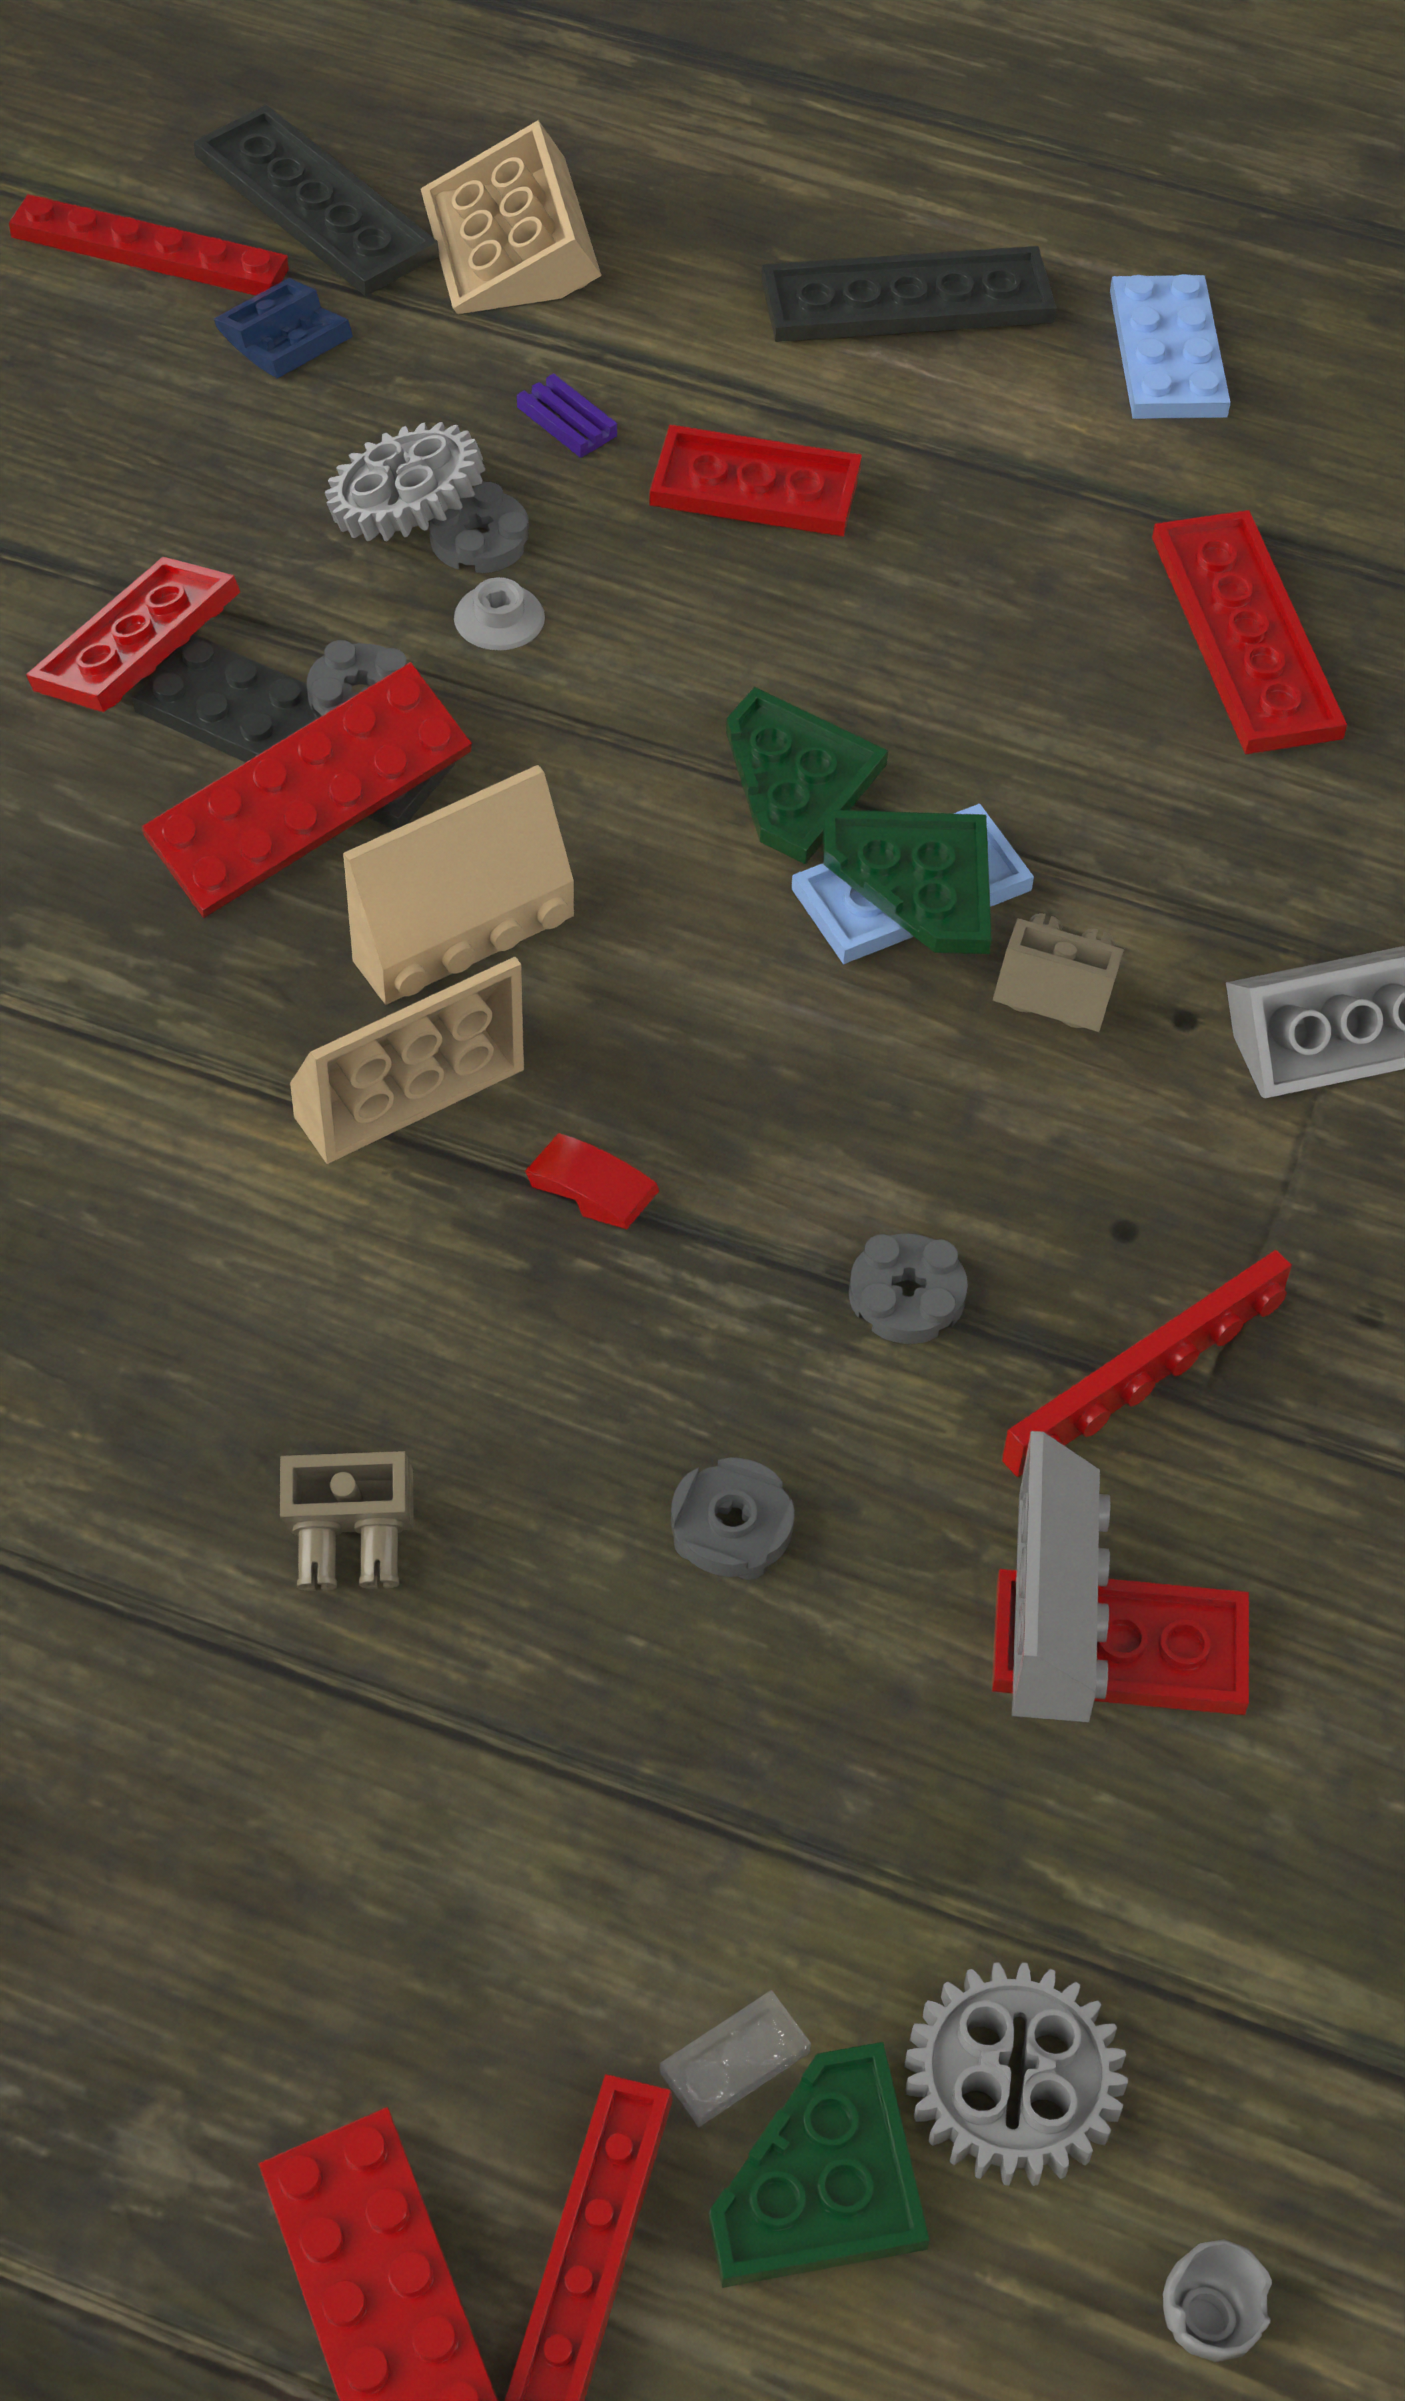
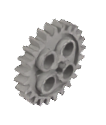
M439 422L432 429L428 430L426 424L421 423L414 432H409L407 427L404 426L400 429L398 436L391 437L389 434L384 433L382 434L381 443L377 445L370 442L365 443L366 451L363 454H349L352 463L336 467L339 476L329 478L328 482L331 488L325 491V495L328 499L326 502L335 523L338 524L342 532L349 530L352 538H356L363 533L366 541H371L381 533L384 541H388L395 531H401L404 537H408L412 527L419 526L422 530H427L429 520L433 518L440 521L446 520L445 511L447 509L460 510L462 508L460 498H469L475 495L472 486L482 484L480 473L485 471L482 462L483 457L476 440L471 438L469 431L460 432L458 425L445 429L443 422Z
M999 1962L993 1964L990 1982L984 1983L973 1969L967 1970L964 1982L965 1992L963 1993L955 1985L946 1982L943 1985L941 1994L944 2006L928 2000L925 2003L922 2016L927 2024L914 2023L910 2041L919 2048L907 2050L904 2067L917 2073L908 2077L905 2090L906 2095L925 2097L916 2105L913 2117L916 2122L936 2120L928 2141L932 2146L940 2144L949 2138L954 2142L950 2158L951 2164L959 2163L968 2154L976 2157V2178L981 2179L990 2165L993 2164L1000 2166L1003 2185L1009 2186L1015 2169L1024 2168L1032 2186L1039 2184L1043 2165L1048 2164L1052 2171L1062 2179L1066 2177L1069 2168L1068 2154L1078 2162L1086 2165L1089 2163L1093 2152L1089 2140L1105 2146L1111 2133V2129L1105 2121L1118 2122L1123 2104L1114 2097L1124 2095L1128 2078L1114 2071L1122 2068L1126 2053L1122 2049L1106 2048L1113 2041L1117 2027L1115 2024L1095 2026L1094 2022L1098 2017L1101 2003L1094 2001L1080 2007L1076 2003L1080 1984L1077 1982L1068 1986L1062 1993L1054 1989L1055 1970L1049 1969L1040 1983L1031 1981L1028 1963L1023 1962L1018 1970L1016 1979H1007L1004 1969ZM1015 2017H1022L1025 2020V2038L1020 2074L1021 2078L1024 2079L1018 2097V2128L1009 2129L1006 2126V2110L1011 2082V2070L1008 2067L1014 2041L1013 2019ZM975 2027H986L993 2030L1001 2041L994 2045H983L973 2040L968 2031ZM1043 2035L1055 2036L1065 2043L1068 2050L1060 2054H1052L1039 2047L1035 2039ZM970 2091H980L989 2095L996 2104V2107L988 2111H978L967 2105L962 2096ZM1037 2100L1052 2101L1061 2108L1064 2116L1054 2120L1042 2118L1034 2112L1031 2103Z

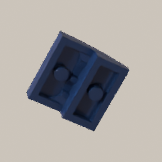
M291 278L280 282L214 318L218 330L238 351L256 366L277 379L353 337L348 319L322 308L315 289Z

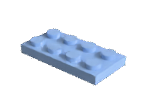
M1205 275L1112 276L1110 295L1132 419L1228 417L1230 398Z
M981 804L953 813L983 814L987 816L990 907L1032 891L1034 876ZM824 863L792 876L793 892L843 964L914 937L824 866Z

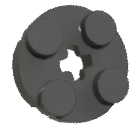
M482 482V484L474 487L475 495L473 497L460 498L462 504L460 510L447 509L445 511L447 519L440 521L433 518L430 520L429 527L430 544L435 555L443 563L459 569V563L475 565V573L495 572L514 564L524 553V544L529 537V518L524 507L513 497L504 494L501 486L498 484ZM478 527H482V528L488 529V532H486V533H481V532H480L479 530H477V529H475V530H471V529H473V528H478Z
M346 640L331 642L325 647L324 655L317 659L308 673V701L312 711L314 708L323 716L359 694L352 692V686H372L407 664L405 654L395 648H385L374 644H352Z
M880 1234L871 1237L866 1242L864 1251L853 1264L849 1286L850 1304L857 1317L859 1318L860 1312L863 1318L872 1324L871 1331L881 1338L902 1344L924 1343L937 1338L939 1330L948 1327L952 1321L953 1326L960 1319L967 1295V1276L964 1267L958 1260L957 1249L946 1240H934L917 1234H895L890 1236ZM909 1280L916 1282L922 1288H917L914 1296L902 1295V1288L894 1286V1284Z
M731 1457L718 1460L717 1466L706 1468L700 1473L698 1467L682 1479L672 1499L671 1527L674 1535L675 1550L681 1557L688 1559L692 1564L706 1572L725 1577L738 1576L745 1580L757 1579L764 1575L769 1565L776 1562L783 1555L790 1543L795 1512L792 1499L789 1500V1496L782 1489L783 1482L776 1473L758 1462ZM732 1507L742 1510V1520L746 1523L736 1527L726 1526L722 1524L723 1520L716 1517L718 1512L728 1514Z

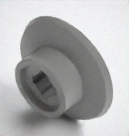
M500 577L490 578L481 582L461 599L454 613L455 626L460 635L473 645L490 650H509L529 643L540 633L545 621L544 609L531 592L522 588L513 580Z

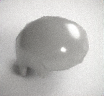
M1222 2239L1198 2244L1174 2265L1167 2277L1163 2291V2310L1167 2328L1173 2332L1174 2339L1190 2354L1214 2362L1242 2357L1262 2337V2332L1267 2329L1271 2321L1267 2314V2294L1272 2285L1269 2272L1250 2249L1228 2240Z

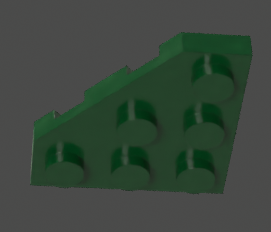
M756 687L752 688L727 717V738L759 841L803 864H806L823 844L824 810H850L887 765L888 750Z
M824 810V866L934 953L990 954L992 938L986 815Z
M883 2042L817 2053L802 2074L800 2083L783 2108L778 2109L748 2153V2159L728 2188H724L710 2208L708 2220L722 2288L928 2250L929 2235Z

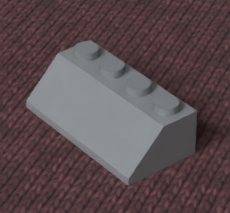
M1405 946L1226 982L1233 1036L1263 1098L1405 1069Z
M1031 1431L1019 1494L1012 1716L1089 1722L1094 1699H1105L1108 1681V1661L1097 1660V1642H1106L1108 1633L1109 1606L1108 1604L1098 1603V1586H1107L1110 1552L1109 1549L1098 1548L1099 1532L1108 1531L1110 1495L1099 1494L1100 1470L1046 1433Z

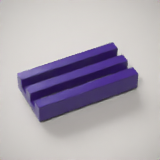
M554 373L546 377L545 386L540 382L532 385V394H528L525 390L517 394V408L580 458L617 437V423ZM542 403L546 404L549 408H551L558 415H560V418L553 414L545 406H543ZM574 427L589 439L586 440L574 430Z

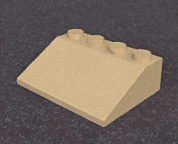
M539 120L421 188L433 237L438 241L439 259L452 307L457 314L561 299L575 290L585 287L588 283L601 276L565 157Z
M539 765L343 853L353 962L385 1005L404 996L414 995L425 986L452 973L463 972L473 963L499 951L509 950L520 941L545 929L555 928L566 919L574 916V880L546 777Z
M516 957L508 959L319 1047L308 1054L290 1082L294 1118L326 1164L524 1070L521 963Z

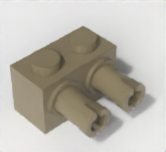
M1035 914L1029 921L1017 918L992 1001L1008 1005L1019 1012H1032L1062 1021L1070 1027L1087 1028L1099 1032L1124 949L1115 947L1113 936L1105 931L1101 940H1097L1098 929H1088L1082 936H1077L1062 931L1061 922L1056 917L1051 916L1049 924H1043L1046 914Z
M405 1451L280 1456V1518L290 1534L299 1536L298 1589L316 1591L317 1571L318 1584L321 1585L322 1591L337 1588L336 1536L342 1532H357L361 1534V1577L359 1578V1586L378 1589L379 1568L380 1581L383 1583L384 1588L399 1586L398 1533L403 1530H414L413 1468Z

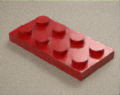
M670 424L650 488L649 506L844 537L861 470L862 455Z
M162 557L26 674L32 690L105 712L121 701L122 696L140 680L152 674L157 665L174 650L186 644L191 635L208 620L223 611L224 606L240 593L235 576Z
M999 1569L996 1595L992 1692L1013 1693L1017 1570ZM1108 1579L1106 1587L1098 1586V1603L1108 1604L1107 1639L1106 1642H1097V1660L1108 1661V1681L1105 1699L1095 1698L1094 1701L1235 1715L1246 1714L1249 1705V1592Z

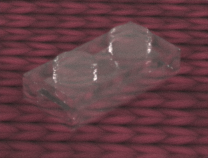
M770 1990L660 2063V2074L697 2126L700 2127L808 2055L811 2042L774 1992Z

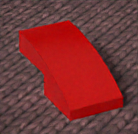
M560 1133L553 1138L525 1170L533 1188L574 1199L583 1217L623 1229L629 1228L660 1191L655 1181L623 1160L591 1144Z

